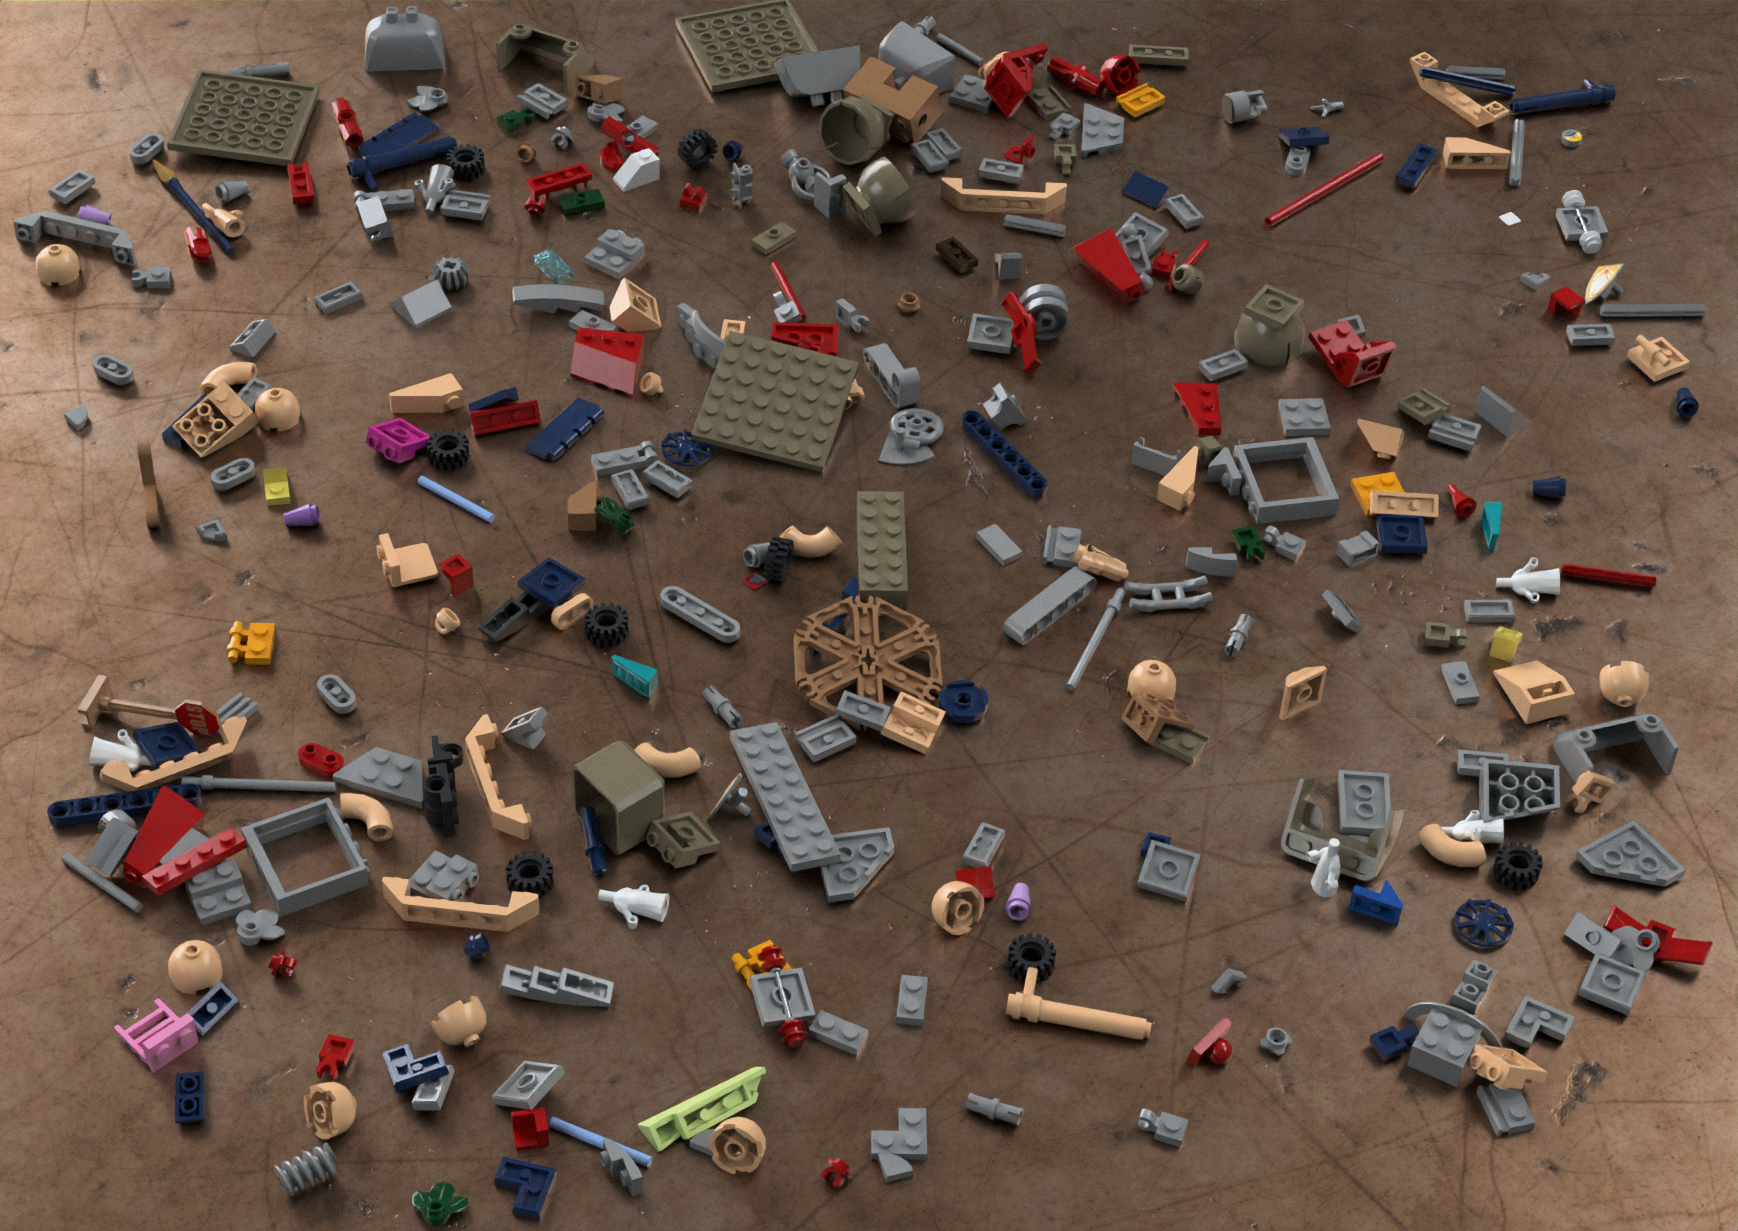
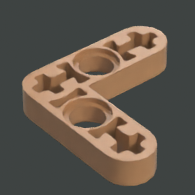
M149 440L137 441L144 487L148 529L160 527L158 495Z

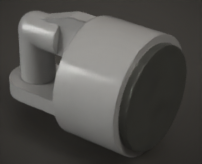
M1242 90L1226 93L1222 98V112L1226 121L1229 123L1247 121L1249 118L1265 113L1268 108L1264 101V91L1245 92Z

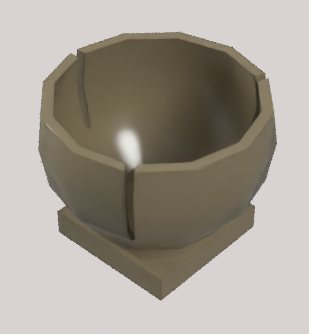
M864 94L835 101L825 109L820 117L819 136L823 148L839 142L825 151L835 161L847 165L869 160L878 150L882 149L894 114Z
M885 156L873 161L862 171L856 187L850 182L843 186L854 213L875 237L882 233L880 224H898L911 218L919 211L917 201L911 190L902 195L909 189V186L899 171Z
M1266 284L1246 305L1234 331V343L1241 355L1253 363L1266 366L1285 365V363L1288 364L1298 358L1305 340V326L1298 314L1304 307V300Z

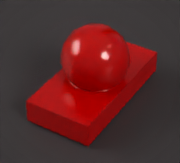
M1226 1017L1218 1022L1192 1048L1186 1058V1062L1193 1068L1206 1055L1215 1064H1224L1229 1061L1232 1056V1046L1224 1037L1233 1023Z

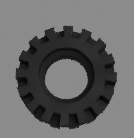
M699 128V131L693 129V133L689 131L687 137H682L684 141L679 142L681 147L677 148L678 156L692 169H699V166L703 168L705 163L710 164L709 160L715 158L713 154H717L718 150L716 148H718L715 139L703 129Z
M462 144L459 145V148L455 146L453 150L450 149L446 155L447 166L454 170V179L456 177L458 180L465 178V181H468V178L473 180L475 176L480 177L481 173H484V153L480 148L477 149V146L473 145L471 148L470 144H466V147H463Z
M443 429L441 434L437 431L434 433L435 436L431 435L427 441L428 459L431 464L433 463L434 467L440 466L441 470L447 467L448 470H452L451 467L458 469L459 464L464 466L465 461L468 462L470 457L469 440L464 433L461 434V431L457 430L454 433L453 429H449V432Z
M772 537L764 563L765 578L781 582L786 580L793 559L794 542L792 540Z
M601 603V607L597 604L594 605V610L590 608L588 614L586 613L585 615L587 639L590 638L592 643L596 641L597 646L604 643V647H608V643H612V646H616L617 641L622 643L623 638L626 639L629 633V620L626 610H621V606L618 604L614 607V603H609V606ZM602 623L614 624L608 627L600 626Z
M1510 842L1509 846L1507 843L1498 850L1493 872L1496 873V879H1501L1502 885L1508 883V888L1513 889V885L1517 886V890H1522V886L1525 889H1529L1530 885L1534 886L1539 879L1543 866L1542 856L1538 855L1539 851L1537 849L1532 851V846L1529 844L1527 847H1524L1523 842H1519L1518 846H1516L1515 842ZM1509 863H1520L1526 869L1515 868Z
M527 851L523 852V856L519 854L514 855L515 860L511 858L509 865H506L508 890L538 894L539 898H541V893L544 895L548 894V889L551 890L553 887V866L550 863V859L548 857L544 859V854L542 853L536 856V851H532L531 855H527ZM527 872L539 874V876L532 879L520 877Z
M1028 933L1027 938L1023 934L1019 935V940L1015 938L1009 946L1007 960L1008 970L1011 971V975L1013 977L1018 975V980L1022 982L1024 978L1026 979L1027 969L1032 967L1038 969L1036 983H1040V978L1043 981L1047 980L1048 975H1052L1055 966L1056 949H1054L1053 943L1049 944V939L1046 937L1041 940L1040 934H1037L1036 938L1032 937V933ZM1036 955L1042 960L1028 962L1022 956Z

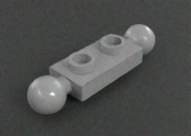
M1126 223L1121 228V235L1126 239L1121 241L1122 247L1141 279L1145 291H1149L1153 286V280L1148 275L1153 272L1141 234L1137 235L1138 229L1133 223Z

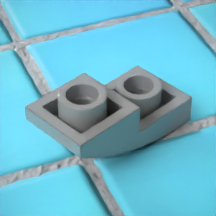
M1212 547L1188 548L1186 568L1209 575L1235 577L1236 554H1213Z
M1473 960L1465 971L1461 983L1454 991L1450 1002L1475 1013L1493 983L1498 970L1489 967L1485 963Z
M609 1138L603 1139V1151L600 1152L603 1167L609 1168L612 1177L620 1175L623 1186L629 1187L632 1196L642 1194L643 1177L633 1159L617 1143Z

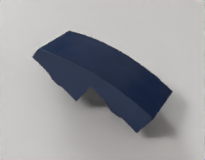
M204 1071L176 1074L175 1122L204 1121Z

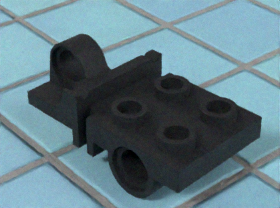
M438 735L431 736L434 758L427 759L430 776L423 782L426 819L432 826L443 827L445 836L455 835L454 824H459L457 808L453 809V807H457L454 769L461 766L464 761L463 749L455 743L439 744Z

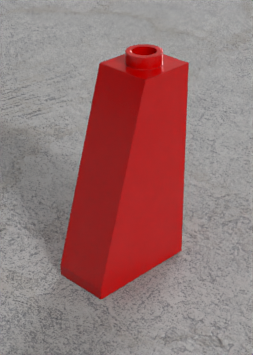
M1112 228L1073 247L1078 261L1126 303L1146 294L1141 279Z
M164 785L160 789L125 859L123 874L126 879L144 889L146 886L143 883L142 875L159 867V861L191 828L199 832L204 824L205 813Z

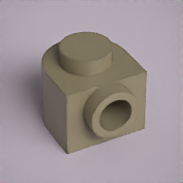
M1213 436L1199 438L1198 444L1195 445L1199 447L1197 460L1204 467L1209 466L1224 447Z

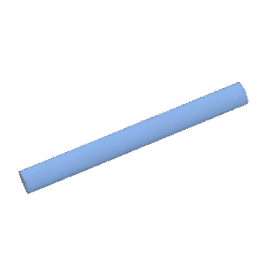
M424 476L419 477L418 484L489 523L493 522L495 515Z
M556 1117L551 1118L549 1122L550 1128L603 1149V1139H606L605 1137ZM617 1143L629 1154L634 1162L645 1167L651 1165L653 1157Z

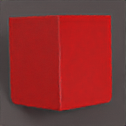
M1565 286L1551 293L1547 310L1554 315L1566 308L1578 317L1582 313L1585 299Z
M459 553L439 563V570L450 580L451 593L454 596L474 587L472 566Z
M991 867L955 870L957 881L966 882L974 886L983 895V898H994Z
M545 1107L511 1113L512 1129L517 1151L549 1146Z

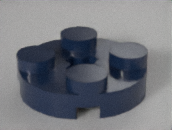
M953 681L947 685L944 691L940 692L939 708L946 712V720L950 723L981 721L984 719L988 709V694L986 690L982 687L980 690L971 681ZM964 699L967 703H960V700Z

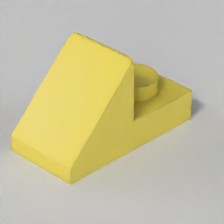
M287 469L263 470L267 506L291 504Z
M1500 626L1494 632L1489 655L1511 663L1523 633Z

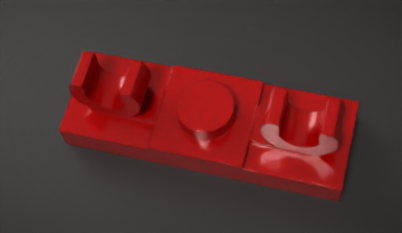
M580 163L526 179V186L531 192L535 193V201H539V196L544 195L547 199L551 192L561 191L570 187L577 190V184L580 183L587 187V181L592 180V173L584 163Z
M537 399L470 412L474 435L541 422Z

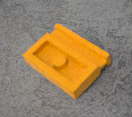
M1145 83L1117 96L1116 104H1121L1125 111L1136 118L1165 104L1166 97L1153 87L1149 88L1148 84Z

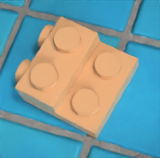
M1475 1044L1468 1060V1064L1472 1069L1477 1070L1476 1073L1490 1081H1495L1494 1085L1506 1091H1509L1510 1088L1522 1089L1524 1082L1530 1084L1533 1081L1545 1082L1548 1075L1546 1070L1515 1050Z

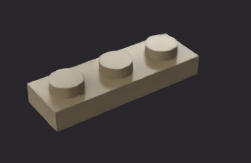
M1129 44L1128 56L1135 58L1138 64L1188 66V48Z

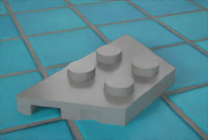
M1084 103L1081 157H1087L1088 152L1093 151L1102 154L1107 151L1122 149L1124 118Z
M375 747L333 774V782L420 809L424 807L422 760Z

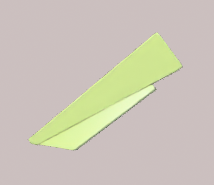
M753 1067L639 1123L638 1128L659 1152L680 1136L683 1139H689L756 1103L759 1095L756 1091L761 1076L765 1075L766 1069L765 1067Z

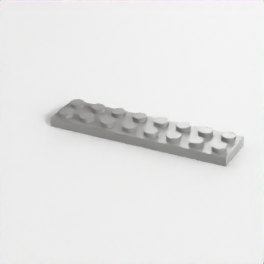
M774 722L730 731V741L791 872L840 862L841 854L778 723Z

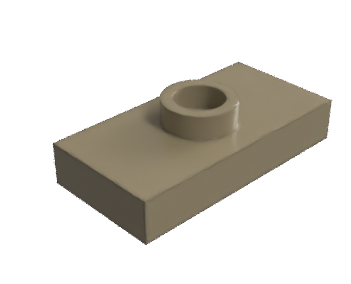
M780 222L751 239V245L767 255L796 238L797 231L784 222Z

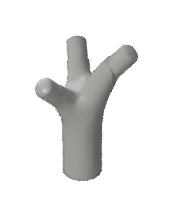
M1323 99V105L1311 106L1310 109L1323 110L1322 118H1325L1329 112L1343 109L1344 104L1342 101L1330 103Z

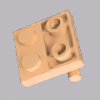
M1639 335L1635 340L1639 346L1629 349L1627 357L1654 382L1688 369L1690 361L1663 337L1648 341L1643 335Z

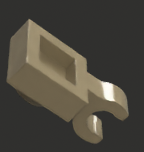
M1054 144L1055 163H1062V175H1071L1070 166L1072 163H1076L1075 144Z
M1426 621L1424 645L1449 647V643H1452L1457 648H1465L1467 630L1450 629L1451 624Z

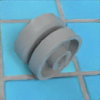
M1038 284L1030 287L1023 293L1020 302L1027 313L1033 315L1037 326L1035 339L1050 340L1066 331L1069 326L1070 315L1067 298L1063 290L1052 284Z

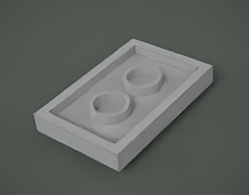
M1339 770L1337 780L1340 833L1370 835L1378 828H1385L1391 810L1389 773Z

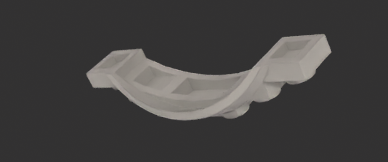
M685 303L678 305L677 323L682 328H685V338L693 343V353L716 369L726 341L705 326L699 318L697 310L692 309Z

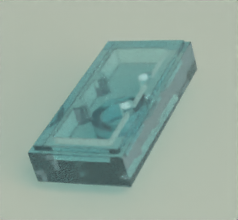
M552 248L532 255L533 262L555 284L574 276V270Z

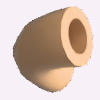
M233 362L221 365L211 371L200 386V393L202 395H209L224 381L229 387L237 384H247L253 377L256 378V364L251 362Z
M792 525L780 536V538L789 539L794 542L793 555L809 559L825 556L843 543L828 526L816 535H805Z
M645 742L634 750L662 778H680L701 769L700 758L696 751L690 747L676 753H665L658 751L651 744Z
M341 794L342 819H359L367 825L368 837L374 841H386L393 836V824L390 813L378 800L364 794Z
M1438 824L1427 825L1418 834L1419 841L1431 856L1445 864L1456 867H1478L1486 862V852L1480 841L1461 842L1447 836Z

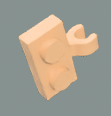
M1588 770L1578 777L1576 784L1572 788L1575 793L1570 794L1566 802L1573 805L1578 800V806L1574 811L1583 813L1591 800L1602 803L1617 785L1611 778Z

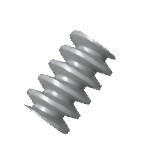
M326 1142L323 1144V1150L320 1147H314L313 1155L308 1151L303 1152L302 1160L298 1156H294L292 1158V1165L288 1161H283L282 1170L277 1165L273 1166L274 1174L280 1187L291 1197L294 1196V1187L296 1186L301 1192L305 1191L304 1182H308L312 1188L315 1187L316 1177L322 1183L326 1182L325 1173L327 1172L332 1178H335V1168H337L334 1154Z

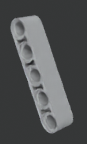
M1073 567L1013 613L1005 621L1002 632L1021 645H1025L1088 596L1096 585V579L1080 568Z

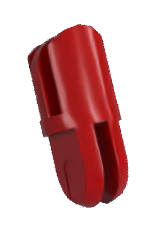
M191 227L185 228L184 236L191 258L198 263L208 262L212 251L205 229L201 231V228L195 227L192 231Z

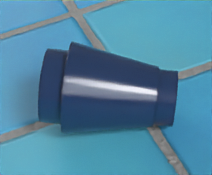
M1688 388L1679 389L1677 391V412L1684 417L1695 415L1699 408L1698 401Z
M1558 476L1533 481V494L1557 499L1565 497L1566 478Z

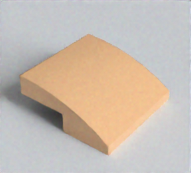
M901 691L881 734L926 755L946 712Z

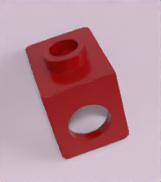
M1032 134L1021 144V148L1013 146L1004 154V158L1015 164L1025 165L1034 157L1036 152V136ZM1020 153L1021 155L1020 158H1015L1012 154Z

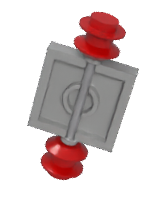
M775 945L767 946L758 955V960L764 962L761 965V970L767 973L751 975L749 979L762 1027L782 1025L779 1028V1033L786 1035L782 1039V1043L789 1045L791 1048L799 1047L808 1038V1033L801 1031L805 1027L804 1021L814 1020L816 1015L802 968L781 971L787 964L786 959L780 958L784 953L783 949Z

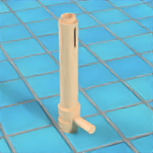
M1029 967L1027 969L1023 993H1009L1005 1014L1012 1015L1013 1019L1020 1020V1017L1028 1018L1027 1021L1034 1023L1043 1021L1143 1040V1038L1149 1039L1152 1023L1146 1022L1147 1019L1043 1000L1041 996L1034 995L1038 969Z

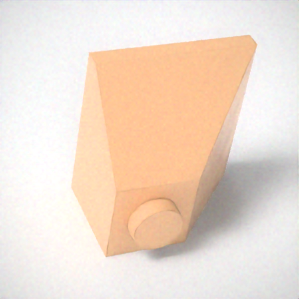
M624 278L609 307L612 323L627 332L660 329L662 326L656 298Z
M1358 418L1357 424L1373 451L1378 453L1377 457L1388 460L1391 459V456L1397 457L1404 437L1403 429Z
M1325 666L1305 667L1286 676L1279 716L1282 721L1321 702L1327 672Z

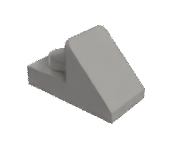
M1017 252L994 253L995 262L998 263L999 279H1019L1022 254Z
M1228 447L1220 451L1208 466L1206 481H1222L1223 486L1227 487L1230 496L1239 495L1242 477Z
M539 707L514 717L501 732V735L529 749H535L546 736L545 731L541 727L544 724L542 721L548 713L543 707Z

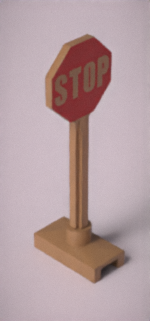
M103 675L96 677L77 709L78 713L86 715L82 722V726L86 728H93L103 710H117L175 719L193 734L209 737L221 728L219 714L201 701L186 699L176 709L114 699L111 697L113 693L108 677Z

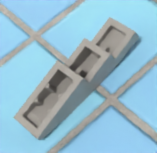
M535 284L514 286L512 289L513 304L555 314L557 308L578 313L581 307L602 312L605 305L603 291L585 287Z
M506 964L499 991L550 1003L608 1007L614 982L564 967L561 973L534 966L531 972Z

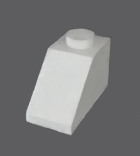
M650 148L631 154L615 174L613 181L625 192L659 180L660 159Z

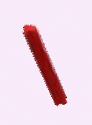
M1563 562L1561 564V576L1564 573V576L1565 574L1567 576L1570 574V577L1571 574L1573 577L1576 575L1575 578L1578 575V578L1580 576L1583 578L1584 576V579L1590 577L1591 580L1593 577V580L1596 578V581L1599 578V581L1605 579V582L1606 580L1608 582L1611 580L1612 583L1614 580V583L1617 581V584L1620 581V584L1621 582H1623L1622 584L1626 582L1625 585L1628 582V585L1631 583V586L1634 583V586L1636 584L1639 586L1640 584V587L1642 585L1643 587L1646 585V588L1648 585L1649 588L1652 586V589L1654 586L1656 587V575H1641V573L1615 571L1608 568L1606 570V568L1600 569V567L1594 568V566L1585 567V565L1579 566V564L1574 565L1573 563L1565 564Z

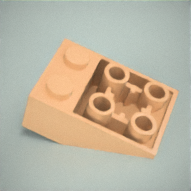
M224 381L172 427L203 458L242 437L260 421L254 412Z
M1536 660L1493 671L1496 679L1525 724L1570 714L1575 696L1574 691L1564 676Z

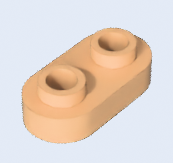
M586 593L575 595L571 600L553 610L552 624L560 630L568 628L584 618L586 613L588 614V610L594 606V600Z

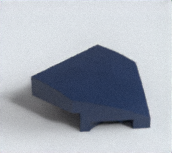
M516 387L508 390L503 389L468 404L469 411L516 403L519 400Z

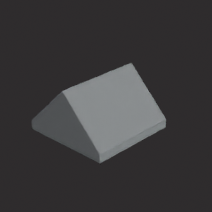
M438 280L390 302V306L415 328L452 311L451 305Z
M1485 386L1481 388L1476 413L1506 437L1531 424L1532 421L1499 395Z

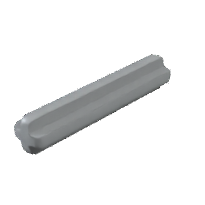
M1447 66L1446 69L1449 72L1488 80H1504L1506 74L1504 68Z
M1006 214L1004 219V226L1058 237H1064L1066 232V226L1063 224Z

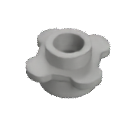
M1275 1027L1268 1030L1266 1038L1261 1039L1260 1045L1262 1048H1268L1276 1055L1281 1056L1285 1053L1287 1045H1291L1292 1038L1285 1030Z

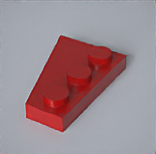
M772 322L771 341L837 357L838 324Z
M1173 382L1172 390L1175 394H1178L1179 402L1189 413L1188 417L1197 433L1221 435L1222 428L1217 384Z

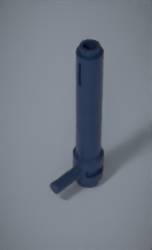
M1585 79L1583 85L1586 89L1517 98L1510 102L1509 109L1511 113L1519 115L1588 104L1590 106L1599 105L1600 103L1608 104L1615 100L1616 92L1613 85L1600 84L1597 86L1590 79Z
M448 136L374 156L369 154L363 156L362 159L354 158L351 159V162H347V171L351 179L364 178L371 192H376L379 187L372 175H376L377 172L446 155L450 149L453 150V147H457V142L454 137Z

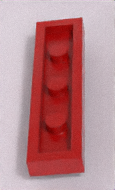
M230 828L142 875L143 883L159 896L247 848L246 841Z

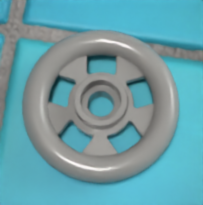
M918 408L902 410L896 413L890 421V430L894 436H896V428L899 425H905V438L921 441L920 445L936 441L940 438L944 429L941 419L936 414ZM928 429L934 430L932 433L926 432Z

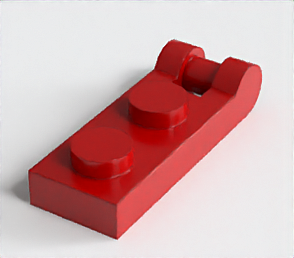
M302 162V165L287 164L293 204L315 202L308 162Z

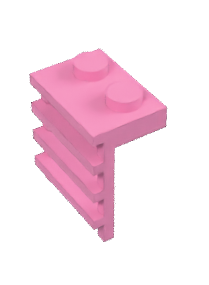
M159 998L154 1000L158 1009L125 1031L119 1025L114 1027V1031L121 1037V1041L124 1044L127 1043L133 1053L136 1052L140 1056L143 1063L146 1062L150 1066V1070L153 1073L199 1043L194 1019L188 1013L178 1018ZM165 1016L168 1017L136 1040L132 1039Z

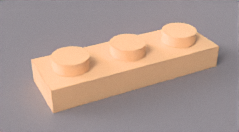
M1376 490L1370 492V515L1423 516V518H1438L1439 495Z

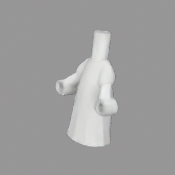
M1532 557L1524 568L1517 570L1511 578H1497L1496 587H1511L1516 594L1524 595L1530 599L1531 603L1536 604L1539 601L1538 593L1560 595V571L1557 568L1529 572L1538 566V559Z
M121 729L118 732V739L124 741L126 746L94 737L89 766H104L106 763L117 760L118 763L125 760L130 772L136 771L142 765L152 766L139 745L133 743L126 730Z
M1478 810L1470 811L1469 816L1465 820L1458 822L1453 827H1441L1447 836L1460 841H1480L1481 843L1503 844L1504 842L1503 818L1483 823V820H1480V812Z
M1335 838L1330 839L1328 847H1324L1320 851L1313 850L1306 853L1310 862L1320 858L1310 883L1313 890L1324 898L1332 897L1338 889L1340 861L1337 853L1340 842Z
M641 885L639 889L626 887L617 892L600 890L598 900L613 902L616 909L626 918L628 927L635 929L638 926V918L632 915V913L663 922L668 910L670 896L669 893L650 892L648 885Z

